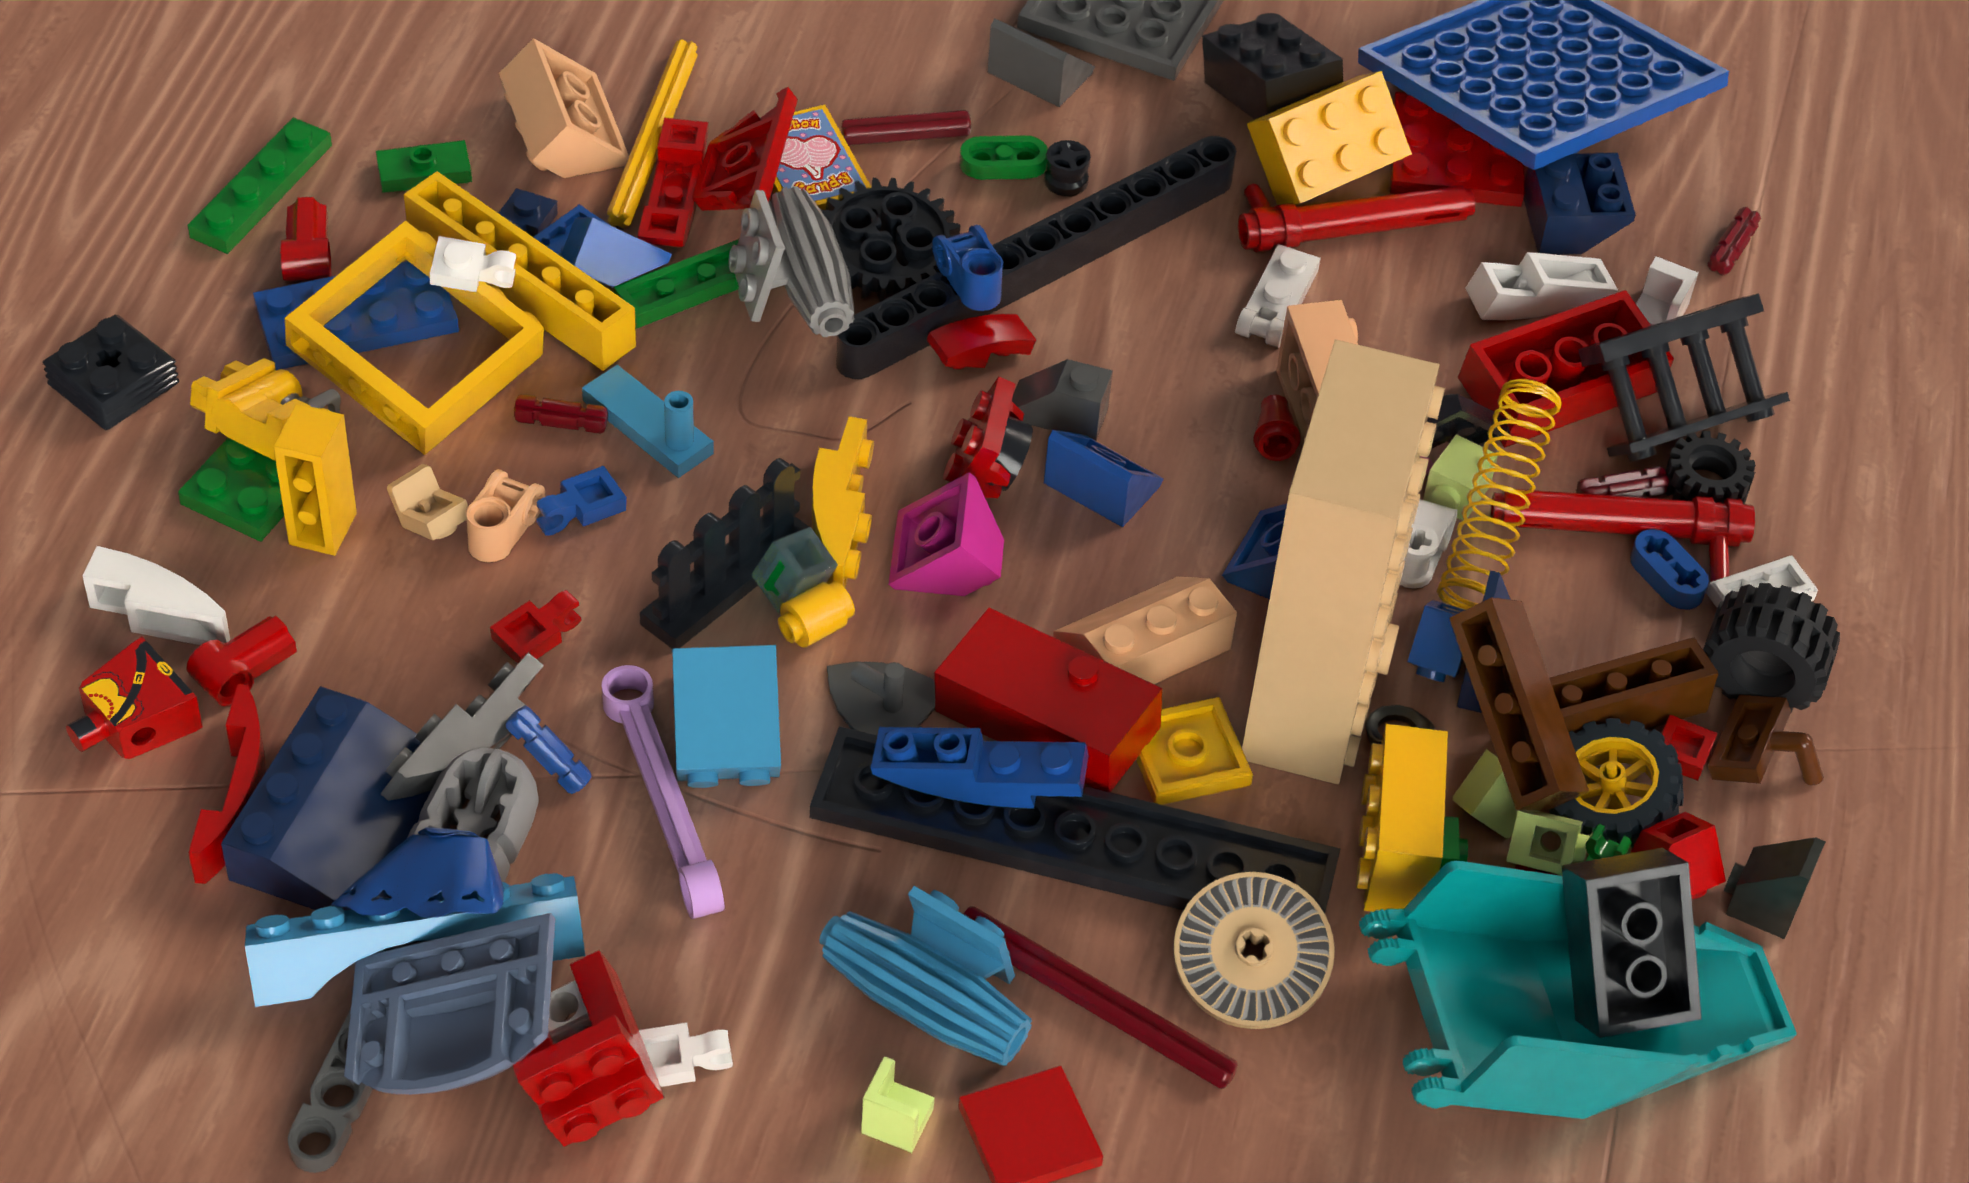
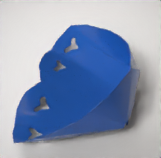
M425 827L418 831L419 834L408 837L368 870L331 905L348 907L361 915L383 916L405 907L420 917L428 918L442 917L454 911L471 914H496L503 905L504 887L488 839L479 837L471 831ZM383 890L392 897L390 900L379 898L372 901V898L378 896ZM442 891V896L445 899L444 902H440L438 899L428 901L429 898ZM476 891L485 901L481 902L475 898L464 900L462 897Z

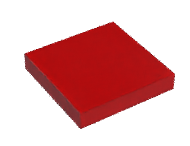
M1062 1066L959 1097L958 1108L991 1183H1050L1102 1166V1151Z

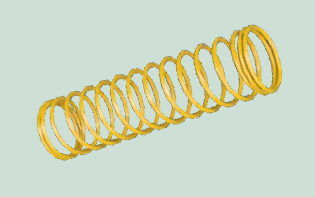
M1510 380L1504 383L1498 399L1499 409L1495 410L1493 414L1494 424L1490 426L1487 432L1489 440L1484 443L1482 448L1484 456L1479 459L1477 464L1479 472L1472 479L1474 488L1467 495L1468 505L1462 511L1463 521L1458 524L1456 529L1458 537L1451 544L1453 554L1449 555L1446 560L1448 570L1443 572L1440 578L1441 582L1438 585L1437 594L1445 604L1465 610L1479 604L1460 597L1448 586L1467 587L1482 594L1485 593L1486 586L1484 584L1462 578L1454 571H1475L1488 576L1490 571L1470 564L1460 554H1479L1499 561L1505 566V570L1499 572L1501 575L1507 574L1510 570L1507 562L1503 559L1511 558L1515 554L1512 545L1509 543L1518 541L1520 538V534L1515 528L1525 522L1524 515L1520 510L1529 508L1531 504L1525 494L1534 492L1536 488L1530 478L1539 476L1541 472L1535 462L1544 460L1546 456L1541 446L1549 444L1551 440L1546 430L1554 428L1556 423L1552 416L1559 412L1562 405L1560 396L1552 388L1534 380ZM1512 387H1525V388H1515V389L1507 390V389L1512 388ZM1531 392L1550 399L1556 406L1552 409L1543 410L1528 404H1518L1508 394ZM1511 408L1529 417H1548L1551 424L1547 427H1540L1531 422L1516 420L1504 409ZM1502 411L1509 420L1498 422L1497 417ZM1517 424L1526 429L1540 431L1545 435L1546 439L1542 443H1535L1526 438L1511 436L1500 425ZM1497 427L1503 436L1493 438L1494 428ZM1512 440L1522 445L1535 447L1540 451L1541 455L1539 458L1531 459L1520 454L1507 452L1498 446L1495 441ZM1492 443L1499 452L1488 454L1487 448L1489 444ZM1508 456L1514 460L1528 462L1535 467L1536 471L1534 474L1529 475L1502 468L1493 462L1490 457ZM1487 459L1495 468L1483 470L1482 464ZM1503 472L1513 477L1523 478L1530 483L1531 487L1526 491L1516 490L1512 487L1495 483L1485 473ZM1482 475L1490 484L1477 486L1478 477ZM1498 488L1502 491L1519 495L1526 503L1524 506L1517 507L1494 501L1483 494L1480 489ZM1477 491L1485 500L1472 502V495ZM1475 505H1495L1499 508L1515 512L1521 519L1517 523H1509L1491 518L1479 511ZM1469 508H1472L1479 516L1467 518L1466 513ZM1489 521L1511 529L1516 536L1512 539H1501L1481 532L1470 522ZM1464 524H1467L1475 533L1462 535L1461 529ZM1480 537L1496 541L1505 545L1511 552L1508 555H1495L1485 552L1471 545L1465 538ZM1461 540L1470 549L1457 551L1456 545ZM1456 556L1466 566L1451 567V561ZM1451 573L1455 577L1446 579L1447 574ZM1443 588H1445L1446 591H1447L1451 596H1453L1454 598H1456L1457 600H1459V601H1461V602H1458V601H1456L1455 599L1449 597V596L1444 592Z

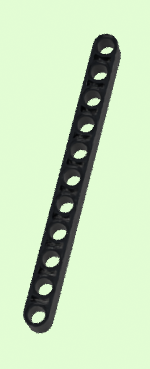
M1221 136L1205 137L992 245L1003 261L1001 301L995 308L977 311L966 307L946 276L938 272L855 314L853 323L849 324V329L837 335L836 367L838 371L851 379L870 377L930 346L926 340L929 332L963 319L990 315L1224 194L1230 189L1232 184L1236 146L1232 141Z

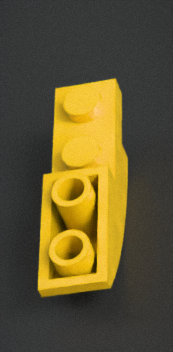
M848 416L838 451L820 447L818 449L812 486V529L816 559L827 584L837 581L846 587L848 579L856 580L861 561V551L857 550L859 542L867 543L871 529L872 515L864 513L865 493H862L863 475H859L861 468L869 469L874 449V441L867 439V419Z

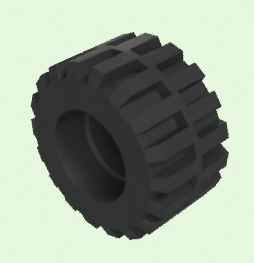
M1759 583V586L1755 588L1748 584L1741 586L1739 592L1733 590L1725 596L1724 601H1720L1703 648L1719 672L1715 687L1722 688V694L1729 699L1735 698L1737 700L1739 695L1787 698L1791 713L1793 708L1803 710L1808 708L1811 702H1817L1822 697L1823 690L1826 689L1840 642V632L1836 631L1838 624L1834 617L1827 616L1828 609L1821 603L1812 602V596L1804 592L1800 594L1791 591L1792 587L1784 585L1777 588L1772 587L1771 583Z

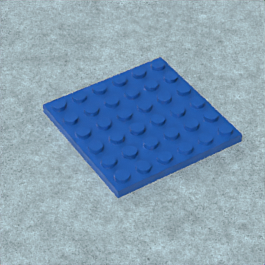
M1477 0L1360 47L1358 50V64L1373 73L1382 71L1386 81L1533 170L1545 167L1547 164L1577 153L1586 147L1609 139L1632 127L1642 125L1646 121L1674 111L1676 108L1699 98H1704L1708 94L1727 87L1729 77L1727 69L1601 0Z

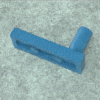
M618 364L582 387V400L587 405H600L607 408L608 422L677 478H680L714 454V441L694 426L693 398L689 393L673 391L663 401Z

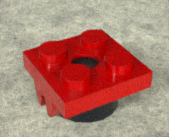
M998 376L988 392L981 390L972 405L969 420L962 418L955 428L951 444L957 448L945 467L943 480L950 483L970 472L976 477L985 498L995 499L1000 497L1001 491H1006L1011 486L1024 463L1033 433L1032 425L1023 422L1024 412L1012 402L1015 383Z

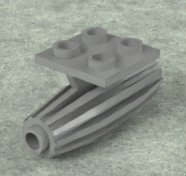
M796 186L788 189L787 187L782 188V191L775 192L772 195V200H769V203L764 191L755 190L750 208H745L742 213L741 235L738 244L733 245L729 253V269L736 276L739 285L740 301L745 303L750 320L760 322L770 290L785 285L790 300L814 334H821L822 337L840 335V333L849 329V324L854 321V305L850 274L831 224L805 189L800 190Z

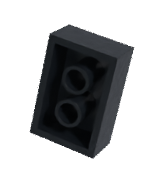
M1276 13L1261 14L1256 17V20L1240 25H1223L1216 32L1202 35L1205 83L1255 120L1344 82L1343 58Z
M1664 848L1561 865L1575 1021L1599 1038L1702 1019L1689 862Z

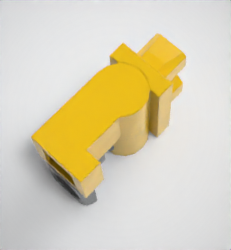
M266 358L249 366L235 360L225 365L219 381L216 382L203 376L193 381L191 385L190 405L205 413L206 430L215 434L221 432L226 437L274 461L276 460L273 446L296 403L314 408H324L328 405V410L340 413L341 396L336 390L329 389L312 399L302 395L301 385L292 373L283 369L275 370V362Z

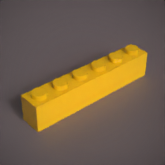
M438 171L404 193L406 221L420 232L424 231L430 234L436 243L438 237L441 236L486 244L485 255L500 250L516 254L513 286L510 288L497 287L502 290L510 302L523 312L528 311L540 321L545 331L602 371L636 347L634 306Z

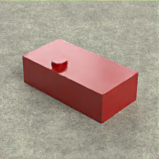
M1624 290L1470 344L1458 379L1474 402L1494 412L1499 409L1498 399L1504 383L1514 379H1529L1547 385L1560 396L1562 402L1559 412L1552 416L1556 423L1554 428L1546 430V432H1550L1618 407L1608 371L1602 370L1601 363L1583 367L1578 349L1651 325L1629 293ZM1641 351L1628 355L1630 364L1626 365L1636 400L1657 393L1648 358L1643 359ZM1668 351L1666 355L1671 368L1674 357ZM1512 387V388H1509V389H1507V390L1515 389V388H1525V387ZM1531 392L1508 394L1518 404H1528L1543 410L1552 409L1556 406L1550 399ZM1511 408L1504 409L1516 420L1531 422L1540 427H1547L1551 424L1548 417H1529ZM1508 424L1511 436L1530 439L1543 434L1540 431L1526 429L1517 424ZM1500 440L1504 448L1517 444V442L1512 440Z
M990 607L934 672L936 712L969 728H980L983 735L996 741L1086 742L1089 757L1084 783L1095 789L1111 792L1138 758L1145 745H1148L1161 728V687Z

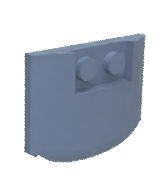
M551 913L375 953L356 961L344 1077L357 1085L362 1082L384 1093L427 1094L453 1090L478 1083L507 1070L526 1057L536 1046L548 1038L555 917Z

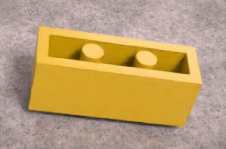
M296 403L273 446L288 542L292 546L335 556L357 514L344 414Z

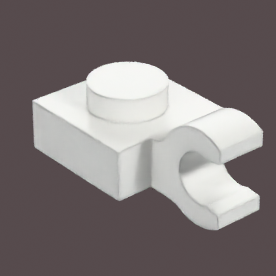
M439 236L430 271V285L477 292L479 281L499 287L510 288L513 286L516 269H514L516 254L500 250L485 255L486 244Z
M687 1023L639 1030L660 1087L696 1081L695 1066L708 1070H722L733 1066L727 1030H714L691 1037L689 1036Z

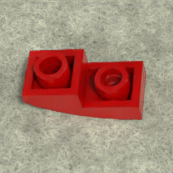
M992 314L963 319L929 332L926 339L945 366L958 370L965 367L985 368L991 353L999 356H1009L1010 354L1031 355L1036 342V338L1017 314Z

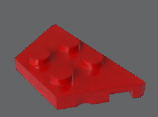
M789 87L776 93L778 96L776 107L761 118L753 110L735 126L725 130L708 143L692 195V199L702 211L743 210L750 208L755 190L764 191L769 203L798 101Z

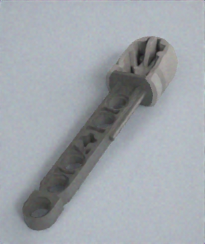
M479 748L464 752L452 760L447 768L440 773L420 812L418 823L413 825L408 837L419 834L418 831L425 827L449 829L451 825H458L456 830L471 831L482 838L484 835L489 834L487 839L501 881L505 882L510 864L514 863L535 817L539 801L536 782L524 762L509 752L491 748ZM469 799L470 801L466 809H462L465 800ZM500 810L501 819L498 823L494 818ZM426 940V941H414V942H410V943H406V944H402V945H398V946H394V947H390V948H385V949H383V950H381V951H378V952H376V953H380V952H384V951H388V950H392V949H397V948H401V947H405V946H410V945H414V944H418V943H422V942H427V941H431V940ZM351 1009L310 1088L311 1105L302 1104L287 1139L291 1158L295 1165L305 1172H322L337 1162L352 1133L351 1123L360 1117L373 1088L362 1082L357 1085L344 1077ZM346 1085L352 1088L354 1096L346 1105L332 1107L323 1101L325 1092L332 1086ZM309 1133H324L331 1139L328 1148L317 1155H307L299 1149L300 1141Z

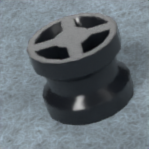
M1062 140L1048 148L1046 153L1048 167L1045 171L1044 180L1046 187L1051 192L1061 196H1075L1081 194L1087 188L1089 181L1087 170L1091 160L1090 151L1087 147L1076 141Z

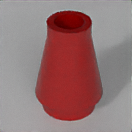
M1269 395L1261 402V412L1253 442L1264 458L1271 461L1286 460L1298 448L1301 440L1300 432L1289 410L1287 399L1281 395Z

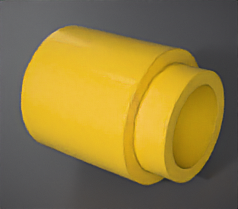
M837 581L830 584L821 582L781 604V616L778 617V626L788 642L796 643L800 647L806 648L846 626L848 619L854 616V604L848 591L842 584Z

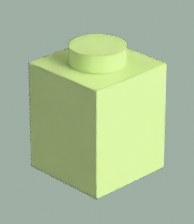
M1456 434L1431 467L1423 500L1456 509L1458 511L1457 518L1463 520L1462 511L1468 505L1467 495L1469 491L1474 488L1472 479L1479 472L1477 464L1479 459L1484 456L1483 447ZM1493 456L1490 458L1493 462L1496 463L1498 456ZM1487 459L1484 460L1482 464L1483 470L1495 468ZM1494 472L1485 473L1492 480ZM1482 475L1478 477L1477 486L1490 484ZM1489 488L1480 489V491L1485 494ZM1477 491L1473 493L1472 502L1482 499ZM1472 508L1468 509L1466 513L1467 518L1473 511Z

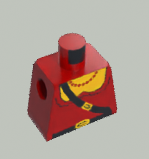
M143 637L136 639L82 681L79 691L85 715L66 726L71 741L79 751L84 752L106 739L116 752L126 759H132L203 728L197 696Z

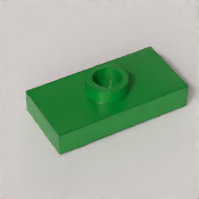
M465 140L376 151L382 193L410 190L437 171L455 184L472 182Z

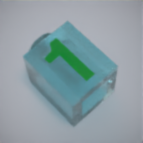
M809 527L773 541L751 576L779 614L780 606L784 602L821 582L826 583L838 564L812 528Z

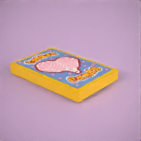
M826 105L794 112L774 182L773 193H778L785 187L788 189L796 186L800 190L805 189L820 210H826L827 199L833 198L838 200L840 188H844L853 194L856 181L862 183L866 188H871L870 183Z

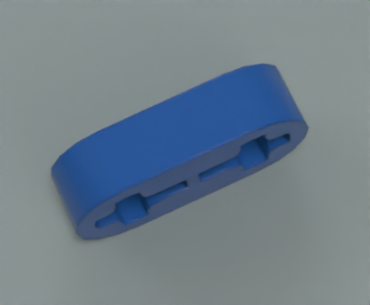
M1649 529L1638 534L1630 555L1631 564L1634 569L1672 607L1684 610L1698 607L1703 601L1709 584L1706 571L1667 532Z

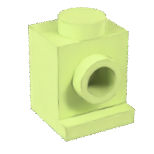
M1518 810L1506 861L1562 875L1561 865L1584 862L1587 853L1585 844L1589 836L1580 834L1582 821L1541 811ZM1549 831L1557 833L1561 838L1560 847L1555 850L1547 849L1542 843L1544 833Z

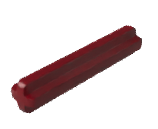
M966 110L853 118L843 120L841 125V134L848 146L965 137L970 135L971 119L969 112Z

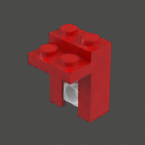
M600 950L569 964L575 981L551 992L548 1038L536 1046L526 1057L512 1065L518 1083L538 1105L544 1124L564 1147L571 1143L587 1141L594 1137L600 1129L623 1118L638 1116L644 1113L651 1104L665 1098L619 977ZM573 1012H576V1014L571 1019L564 1022L567 1016H569Z

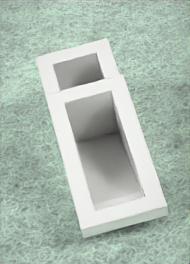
M1527 252L1519 265L1481 262L1465 288L1482 320H1517L1554 315L1615 294L1618 291L1601 259Z
M96 546L83 574L90 608L127 615L130 630L133 633L202 645L210 640H219L224 644L230 641L225 610L205 592L183 577L158 564L125 552Z

